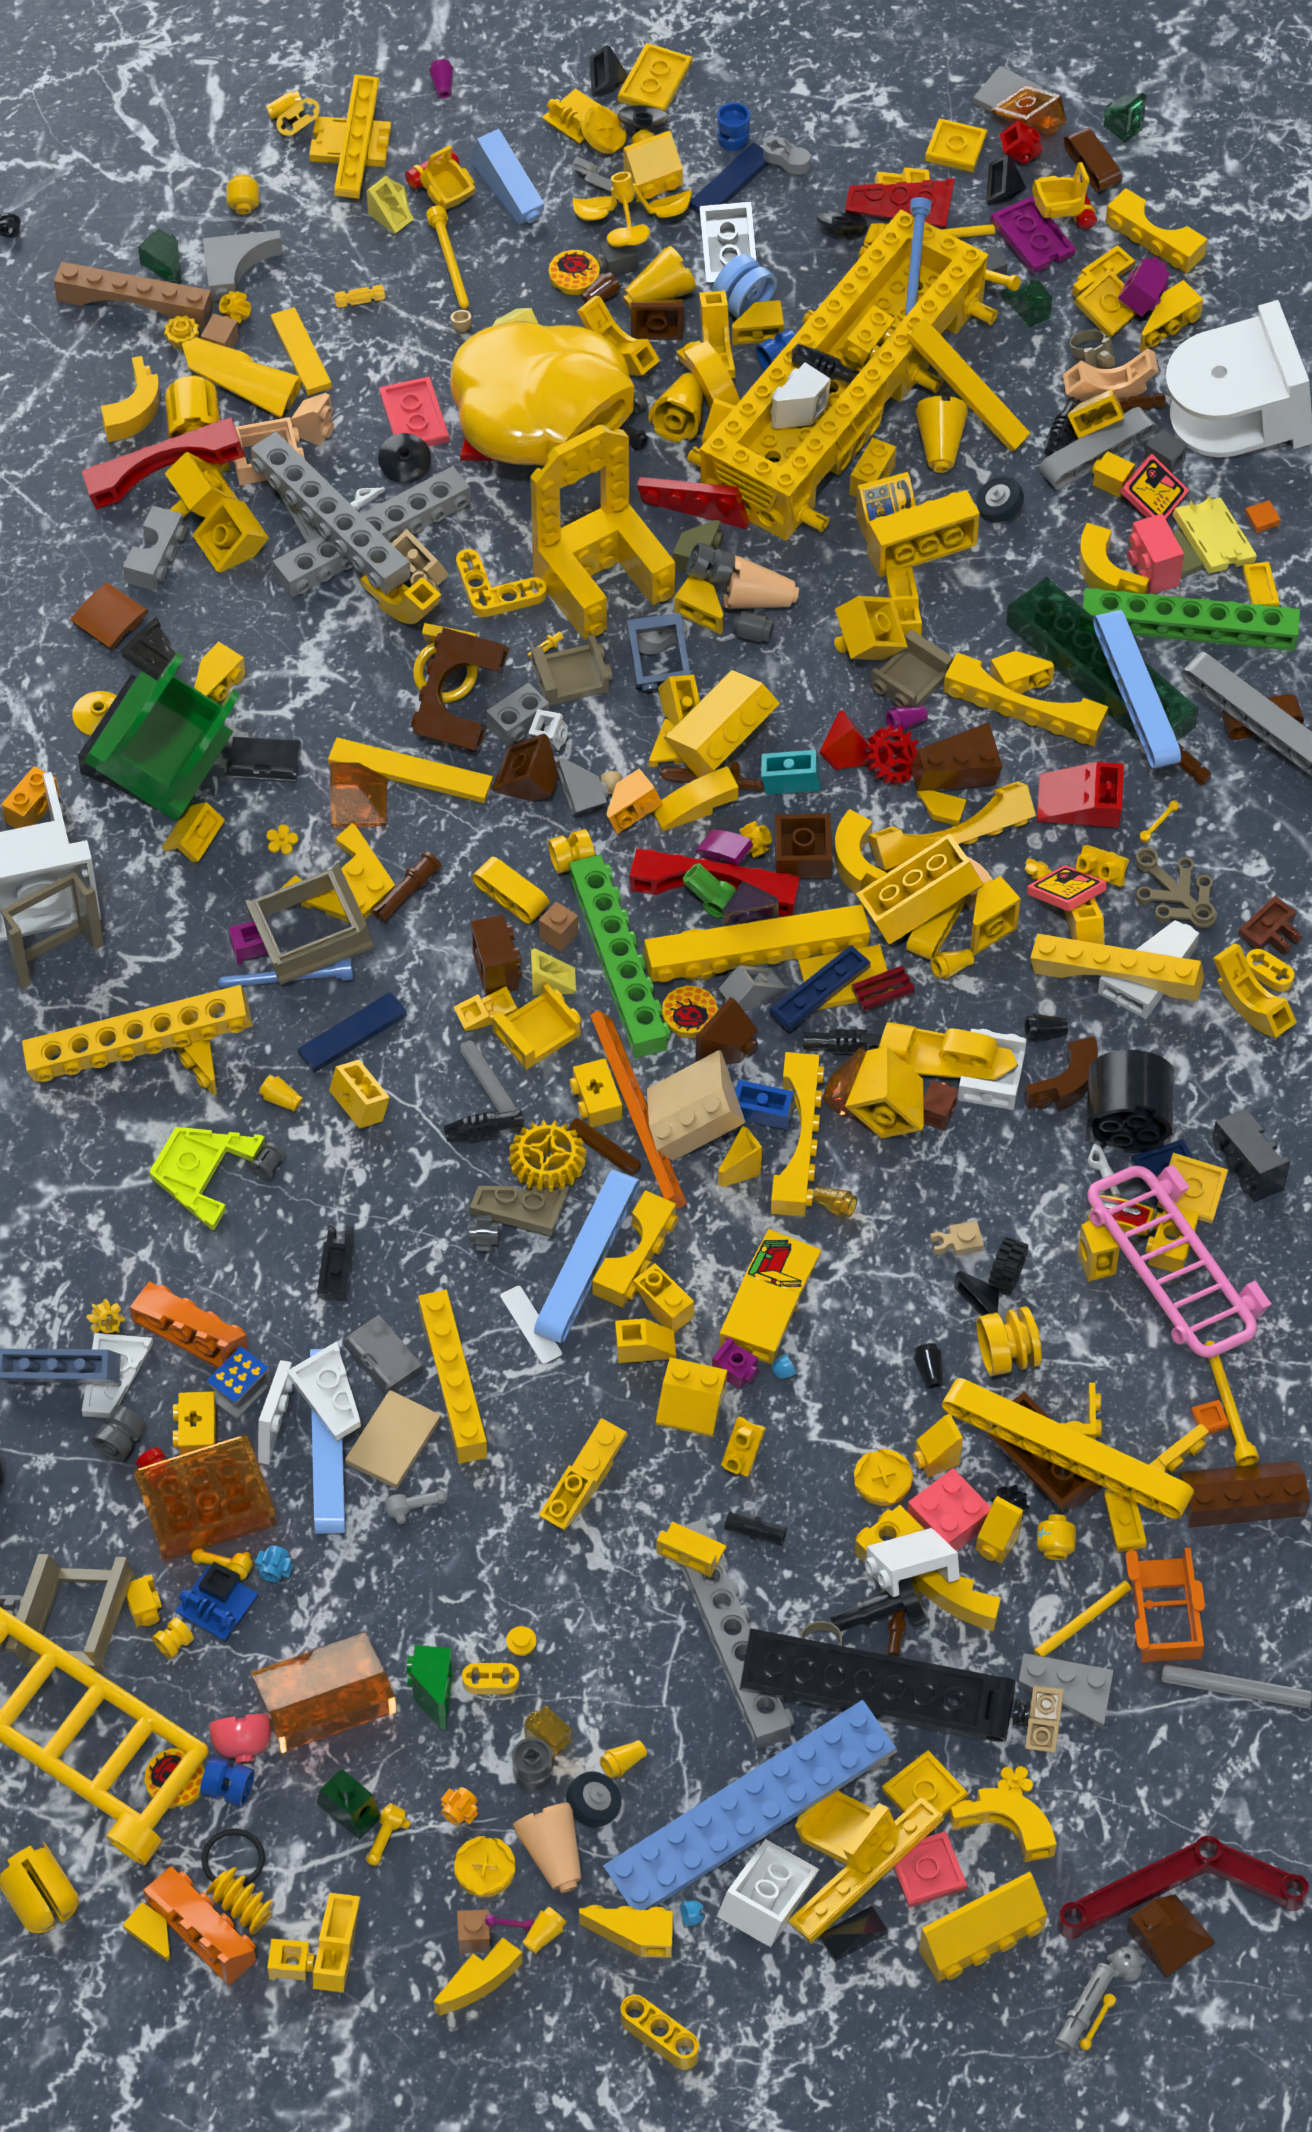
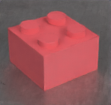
M1159 514L1133 522L1132 533L1129 535L1130 548L1127 551V558L1130 565L1135 566L1138 575L1149 578V594H1155L1179 586L1184 552L1164 515Z
M952 1468L908 1502L907 1512L924 1530L932 1528L955 1551H958L979 1534L991 1507Z

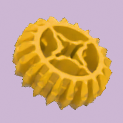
M543 1119L541 1126H537L532 1122L530 1130L522 1127L521 1135H515L513 1139L514 1144H511L509 1148V1164L511 1165L513 1176H517L520 1184L526 1182L528 1190L532 1189L533 1186H537L538 1190L545 1188L551 1193L556 1187L565 1188V1183L573 1186L575 1183L574 1178H580L582 1169L586 1165V1149L583 1147L582 1138H577L576 1130L569 1131L566 1123L558 1127L556 1120H554L552 1125H547Z

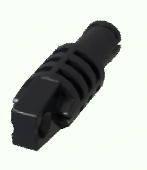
M796 344L791 352L793 362L800 366L805 362L830 378V380L836 379L850 385L860 373L858 370L843 365L839 358L826 354L816 348L813 349Z
M1069 397L1066 400L1063 411L1057 414L1047 435L1044 449L1045 455L1050 456L1070 444L1075 430L1068 414L1082 402L1078 399L1075 405L1073 404L1075 397Z
M832 1028V1030H829V1033L804 1032L803 1049H826L831 1054L863 1055L868 1050L879 1048L882 1035L867 1033V1030L864 1029L844 1030Z
M518 1108L517 1110L496 1114L495 1111H488L465 1116L462 1119L444 1125L447 1142H471L497 1136L501 1130L519 1126L523 1127L524 1119L514 1120L515 1117L523 1116L522 1110Z

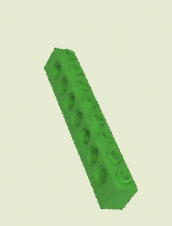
M1085 588L1081 630L1095 631L1094 616L1122 610L1132 634L1137 636L1296 650L1300 609L1264 606L1262 604H1243L1234 601L1223 602L1209 599H1192L1181 596H1161L1151 593L1140 594L1128 591H1109L1100 588Z
M601 855L569 862V878L634 1059L666 1051L667 1039L671 1038L667 1022L662 1023L661 1005L658 999H653V983L650 976L645 977L643 971L646 969L644 958L641 953L637 954L636 936L634 931L629 932L628 914L625 908H620V892L617 886H612L611 880H613L610 865L604 864ZM639 999V1000H641V1001L635 1002V1001H632V1000ZM642 1022H648V1023H650V1024L643 1025V1024H640V1023H642Z

